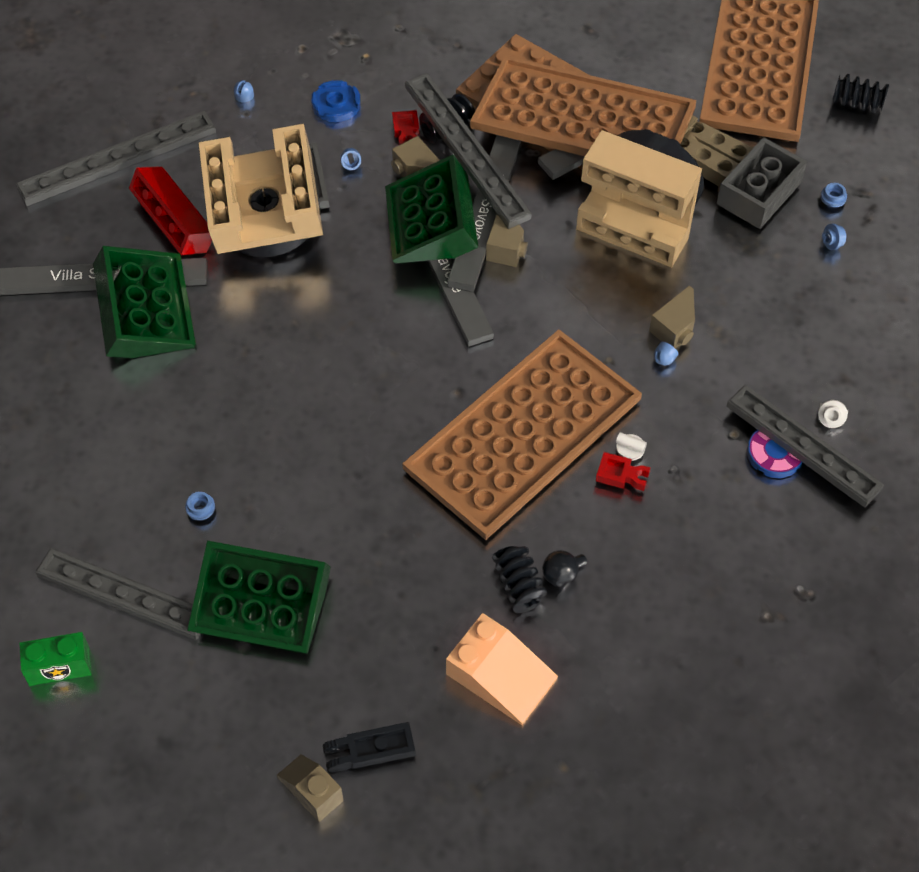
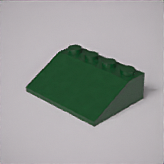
M453 154L385 186L392 260L394 263L452 259L479 248L468 174Z
M102 246L93 262L106 356L137 358L194 348L196 342L181 255L178 253Z
M207 540L187 631L308 654L324 601L331 566L322 561Z

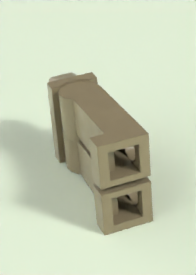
M692 115L680 145L694 158L698 166L702 168L703 177L718 186L717 191L719 192L720 185L724 179L748 155L753 147L705 123L697 122L698 118Z

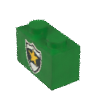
M83 632L19 643L21 672L29 686L92 675L90 647Z

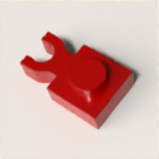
M417 110L392 112L395 138L399 137V145L416 136H420Z
M604 452L596 475V482L624 489L625 483H629L635 489L644 491L647 481L640 480L638 476L648 478L651 467L642 465L634 467L631 466L632 459Z

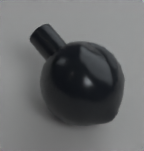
M564 550L553 551L544 559L542 572L549 583L561 587L576 579L579 567L585 566L587 559L583 554L574 557L570 552Z

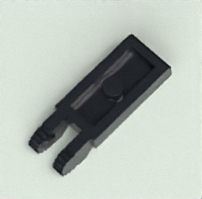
M409 722L347 734V737L327 741L322 745L324 753L327 754L343 752L348 748L350 751L349 756L331 759L326 762L327 771L330 773L346 771L351 767L355 769L416 756Z

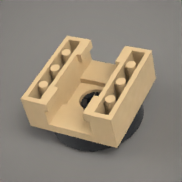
M304 124L272 129L275 149L234 156L230 137L199 142L208 230L217 254L239 251L255 257H272L292 251L310 237L323 235L320 202L316 190L311 150Z
M648 129L626 131L617 136L601 130L583 159L581 181L592 185V189L585 202H582L578 209L576 230L672 268L689 239L694 208L704 190L702 168L698 166L694 158L675 139H669Z

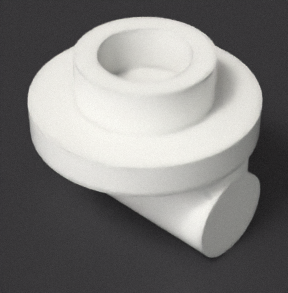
M828 400L820 403L817 414L824 426L837 428L845 423L848 410L842 402Z
M621 432L616 440L618 455L632 459V461L643 456L647 442L643 441L639 436Z

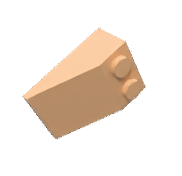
M484 613L480 615L446 658V675L521 725L525 723L558 678L546 664L508 629Z

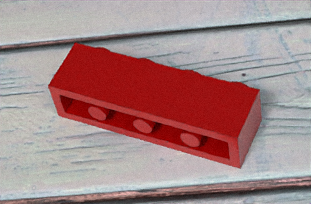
M162 166L136 168L129 190L180 255L207 253L212 242L208 230V222Z

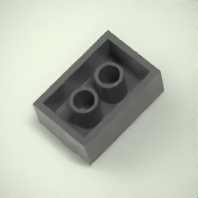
M763 137L721 183L717 205L761 229L802 183L808 161Z

